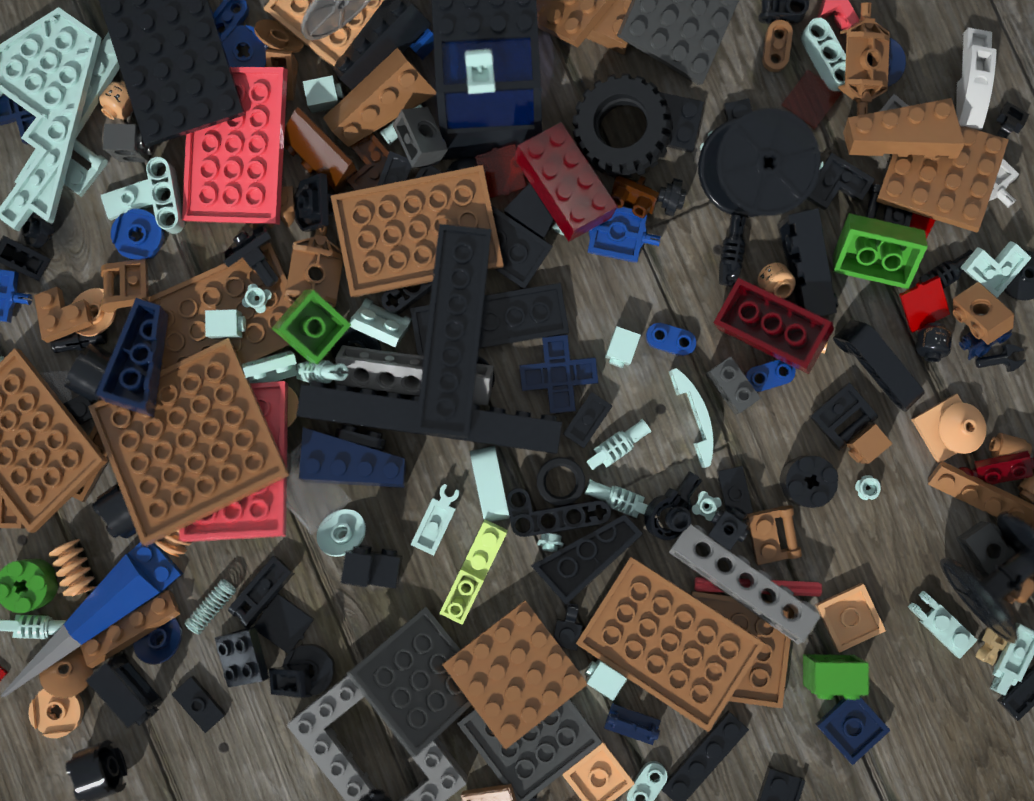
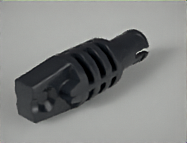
M732 215L730 217L728 237L723 240L720 257L719 284L733 287L739 278L744 259L746 243L743 236L747 218L743 216L740 219V215Z
M968 250L953 261H944L919 278L920 281L923 283L939 276L943 289L959 280L961 273L964 272L961 266L973 251Z

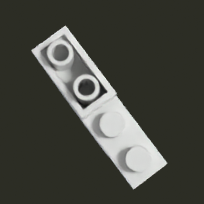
M969 27L963 33L962 78L957 82L956 115L960 127L981 131L986 119L993 88L997 49L992 48V32Z

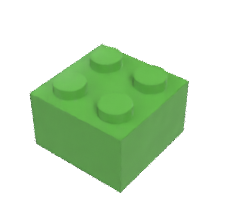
M305 289L271 329L307 361L318 364L348 330L351 324L314 290Z
M803 654V686L820 699H833L834 695H844L845 699H860V695H869V663L855 655Z

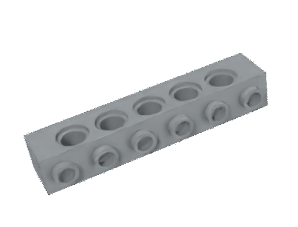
M342 345L336 356V364H344L348 371H341V373L348 374L345 380H336V384L351 388L360 387L402 395L419 396L424 356ZM477 364L473 404L488 405L492 392L494 366Z
M690 524L668 552L796 644L805 641L821 616L815 612L816 608L806 601L801 602L793 597L794 593L789 588L783 585L780 587L771 581L772 577L762 570L756 571L749 566L750 562L741 555L735 556L720 543L709 538L707 532L698 525L692 526ZM698 545L704 546L708 552L707 556H699L695 551V547ZM717 561H725L729 566V571H720L717 567ZM743 575L749 578V588L741 586L739 576ZM762 591H767L771 594V603H766L762 600ZM784 606L792 608L794 612L793 619L785 617L783 613Z

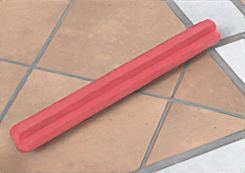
M696 577L694 580V589L698 592L725 593L703 577ZM739 579L741 586L745 588L750 587L749 579ZM771 580L779 587L783 585L789 588L794 593L793 596L820 597L822 594V584L819 582ZM762 591V592H761V594L771 595V594H770L769 592H767V591Z

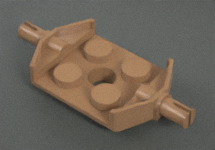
M869 2L860 4L861 16L859 22L840 31V34L847 33L845 85L838 86V89L852 100H856L857 116L867 114L868 103L888 91L890 33L875 22V19L871 18L872 3ZM868 54L873 58L871 66L867 62Z
M327 226L316 229L314 237L296 241L292 245L293 250L286 291L283 297L290 305L296 301L305 289L314 290L331 307H336L343 256L341 249L327 239ZM318 268L322 273V278L318 281L312 280L308 275L309 269Z

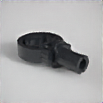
M688 472L677 490L669 488L665 495H660L649 503L645 511L644 522L646 529L651 535L662 540H673L683 532L660 527L659 519L655 518V515L660 516L664 509L668 507L671 509L675 506H683L689 511L692 507L690 497L701 484L702 479L696 474Z

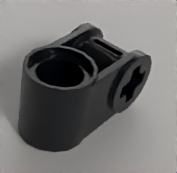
M760 0L762 1L761 14L758 15V21L771 24L776 20H785L789 24H798L803 20L809 8V0ZM790 6H798L801 12L792 11Z

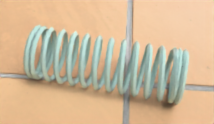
M220 579L219 583H217L219 587L214 586L215 590H211L212 594L209 593V597H205L206 601L203 600V604H199L200 608L197 607V611H193L194 615L191 614V618L186 619L185 625L192 632L201 634L205 626H208L211 619H214L217 612H220L223 605H226L229 598H232V595L235 594L236 588L227 580Z

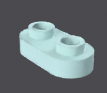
M649 761L644 764L633 780L635 785L626 792L627 801H636L635 798L639 794L645 796L643 801L655 800L667 781V772L661 763ZM652 773H658L659 778L657 780H651L650 775Z

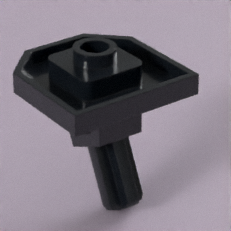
M319 173L300 181L294 195L295 222L304 232L328 226L329 216L334 215L331 195L334 194H328L327 174Z
M265 225L248 233L246 231L239 233L233 238L234 243L222 253L223 262L227 267L243 257L250 268L256 271L266 287H271L279 281V277L267 262L268 258L259 247L271 238Z

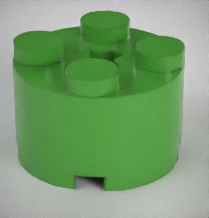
M38 558L14 561L6 565L0 571L1 605L12 612L26 613L49 604L58 591V582L56 581L54 568L48 562Z

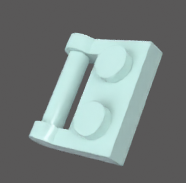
M75 139L73 150L89 161L92 166L87 170L71 158L64 184L82 197L106 167L108 160L102 155H96Z
M366 298L362 306L351 317L349 323L351 324L350 327L396 347L407 333L412 319L407 316L403 318L374 305L372 300Z

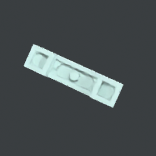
M677 368L669 371V375L676 395L687 393L703 439L693 443L702 468L709 467L713 456V430L707 408L692 382Z

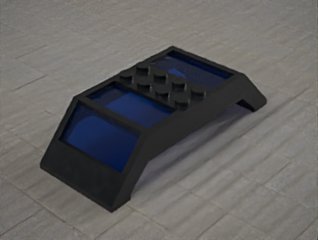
M432 0L439 129L448 148L442 160L515 156L519 144L542 133L541 76L536 0ZM491 49L495 92L469 94L465 52Z

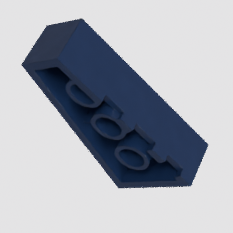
M138 298L135 299L96 392V395L107 403L153 418L155 415L169 317L160 305Z
M303 428L299 480L302 482L405 488V458Z

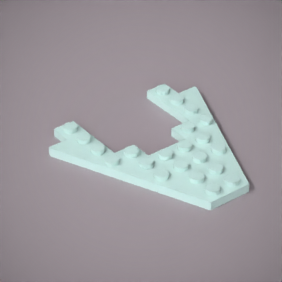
M59 7L0 44V97L4 93L36 117L21 138L40 151L0 206V219L17 231L22 228L33 211L51 224L55 220L102 39L94 31Z

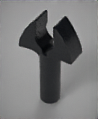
M1013 344L1002 345L1003 352L1001 354L977 358L975 365L977 368L1003 364L1006 366L1007 372H1011L1023 365L1026 359L1014 361L1008 359V357L1012 353L1024 351V349Z

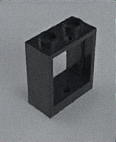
M123 654L105 662L86 679V682L127 728L135 723L140 726L159 710L156 706L162 701V698Z

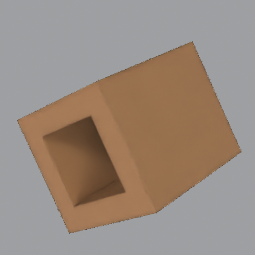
M876 424L866 426L846 445L850 449L848 453L857 463L869 464L890 447L892 442Z

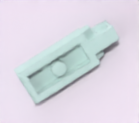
M1017 622L1015 626L1018 632V641L1014 644L1007 643L992 673L995 678L990 689L1005 696L1010 685L1015 686L1018 681H1022L1034 656V630Z

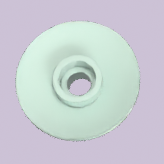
M342 509L331 513L322 521L318 528L317 543L319 548L325 554L335 557L344 556L348 550L353 551V546H359L364 539L366 532L365 521L358 512L350 509Z

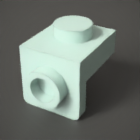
M492 50L466 51L468 93L495 92Z

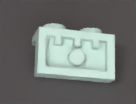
M291 350L242 364L245 377L248 378L250 383L275 382L296 376L298 373L295 365L297 364L295 355Z

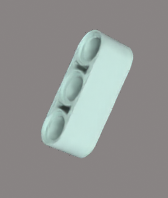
M814 18L803 30L801 42L827 89L837 93L841 91L838 89V86L845 85L846 54L829 23L823 18ZM811 30H815L820 37L814 36ZM823 52L829 53L832 59L826 58ZM835 73L841 75L843 81L838 80Z
M154 157L148 162L146 171L155 220L159 227L168 233L177 234L185 226V221L182 220L183 207L175 168L164 158ZM166 166L165 173L157 176L158 169ZM165 191H170L169 199L162 201V194ZM171 215H175L174 223L170 226H167V218Z
M495 446L471 450L470 456L483 519L490 522L509 519V510Z

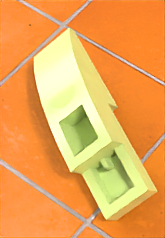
M486 519L484 520L439 614L463 625L508 530Z

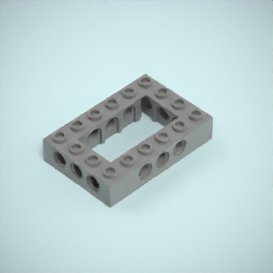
M348 675L293 717L287 726L344 800L359 801L361 796L368 794L370 790L376 788L368 779V773H364L354 761L351 751L347 752L336 738L337 733L332 728L327 727L364 697ZM438 737L419 755L413 758L428 778L426 780L423 778L414 790L406 796L403 794L398 801H446L467 784V774Z

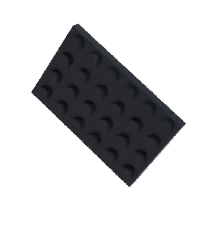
M99 0L145 146L149 147L245 115L209 0Z

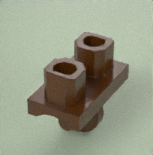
M617 175L611 197L618 206L617 208H623L625 203L633 206L632 212L635 216L644 218L648 213L653 214L660 193L645 186L646 178L643 176L636 182Z

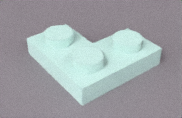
M1010 241L995 259L983 249L977 247L961 268L998 298L1031 257L1016 243Z

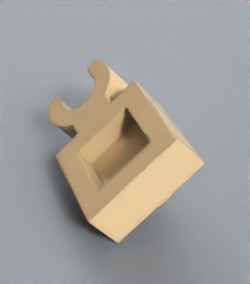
M986 627L985 635L982 638L985 644L978 650L976 658L993 666L997 660L999 649L1004 651L1008 642Z

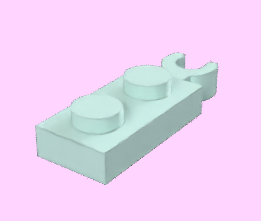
M443 484L440 488V501L432 498L411 543L412 546L433 556L456 508L449 505L458 498L460 490L456 489L454 495L448 497L445 494L447 484Z

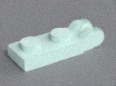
M922 591L919 596L923 602L931 607L930 611L925 614L914 603H911L908 608L957 658H961L976 643L977 639L941 604L937 603L925 591Z

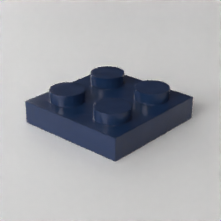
M861 697L855 700L843 698L815 724L852 765L891 731Z

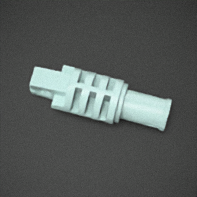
M321 360L318 364L310 363L309 361L297 364L296 368L298 372L296 378L308 383L309 381L326 384L333 380H345L348 374L341 373V371H348L344 364H333L327 360Z
M641 419L625 432L618 431L594 448L596 455L587 460V464L591 470H594L603 463L607 468L633 450L634 443L648 433H651L650 428Z
M591 479L584 492L585 495H590L604 501L611 509L637 518L639 513L645 515L648 506L643 503L644 496L616 485L610 488Z
M15 615V620H0V631L13 632V638L47 639L54 635L67 620H53L52 617L45 615Z

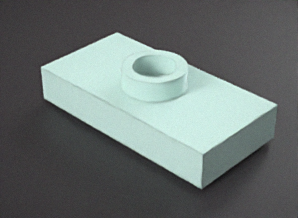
M148 179L100 195L109 220H114L131 209L144 210L153 207Z

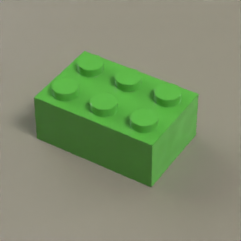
M849 213L832 255L833 272L909 289L928 247L925 230Z

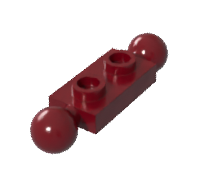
M1027 450L1016 454L974 461L975 470H971L968 467L958 468L967 475L975 476L993 485L1033 477L1034 457L1031 458Z

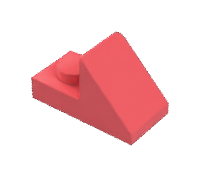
M822 0L817 18L825 19L834 14L835 24L840 30H844L859 22V17L849 0Z

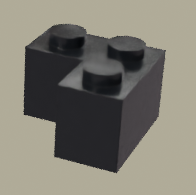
M359 545L353 546V551L348 550L345 552L341 584L361 587L375 585L394 589L398 587L403 556L397 555V550L382 548L381 552L371 551V546Z

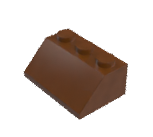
M297 107L285 126L284 141L286 143L284 148L293 157L298 154L303 159L300 164L310 174L313 172L316 174H327L328 192L333 190L336 194H339L349 184L347 180L357 172V169L353 162Z

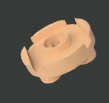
M42 689L29 706L31 725L44 733L42 735L48 738H60L68 735L81 724L84 715V705L79 694L70 698H58ZM55 704L62 709L60 718H56V714L51 713V709L55 707Z

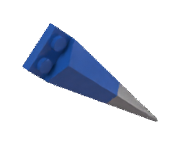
M140 542L129 553L124 555L5 689L1 697L9 695L57 661L162 593L183 574L182 571L155 543L144 546Z

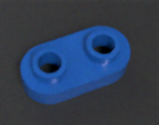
M223 0L213 13L217 28L219 29L223 26L226 30L231 26L241 25L249 14V6L246 0ZM234 8H241L238 13H233Z
M655 323L646 331L647 343L658 350L678 356H686L692 353L696 347L695 336L690 331L664 323ZM656 331L663 332L664 337L662 340L656 339ZM681 338H685L688 341L687 347H682L679 344Z
M775 360L750 368L745 373V377L756 392H761L791 382L795 377L796 370L795 367L781 360ZM780 367L786 368L787 374L785 376L780 375ZM756 374H760L763 378L760 384L755 381Z

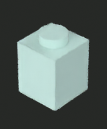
M333 75L303 81L307 106L311 113L333 109L340 102V99L344 98L341 83L336 84Z
M205 310L206 337L211 339L243 338L242 332L246 331V318L242 316V312L238 310Z
M616 326L605 358L610 359L609 363L621 368L624 367V364L629 366L641 335Z
M599 659L596 663L592 661L585 671L587 684L611 700L615 699L627 680L625 676Z

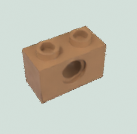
M975 283L953 298L952 312L954 317L960 323L964 322L970 328L971 333L977 339H982L987 345L1013 329L1014 313L981 283Z

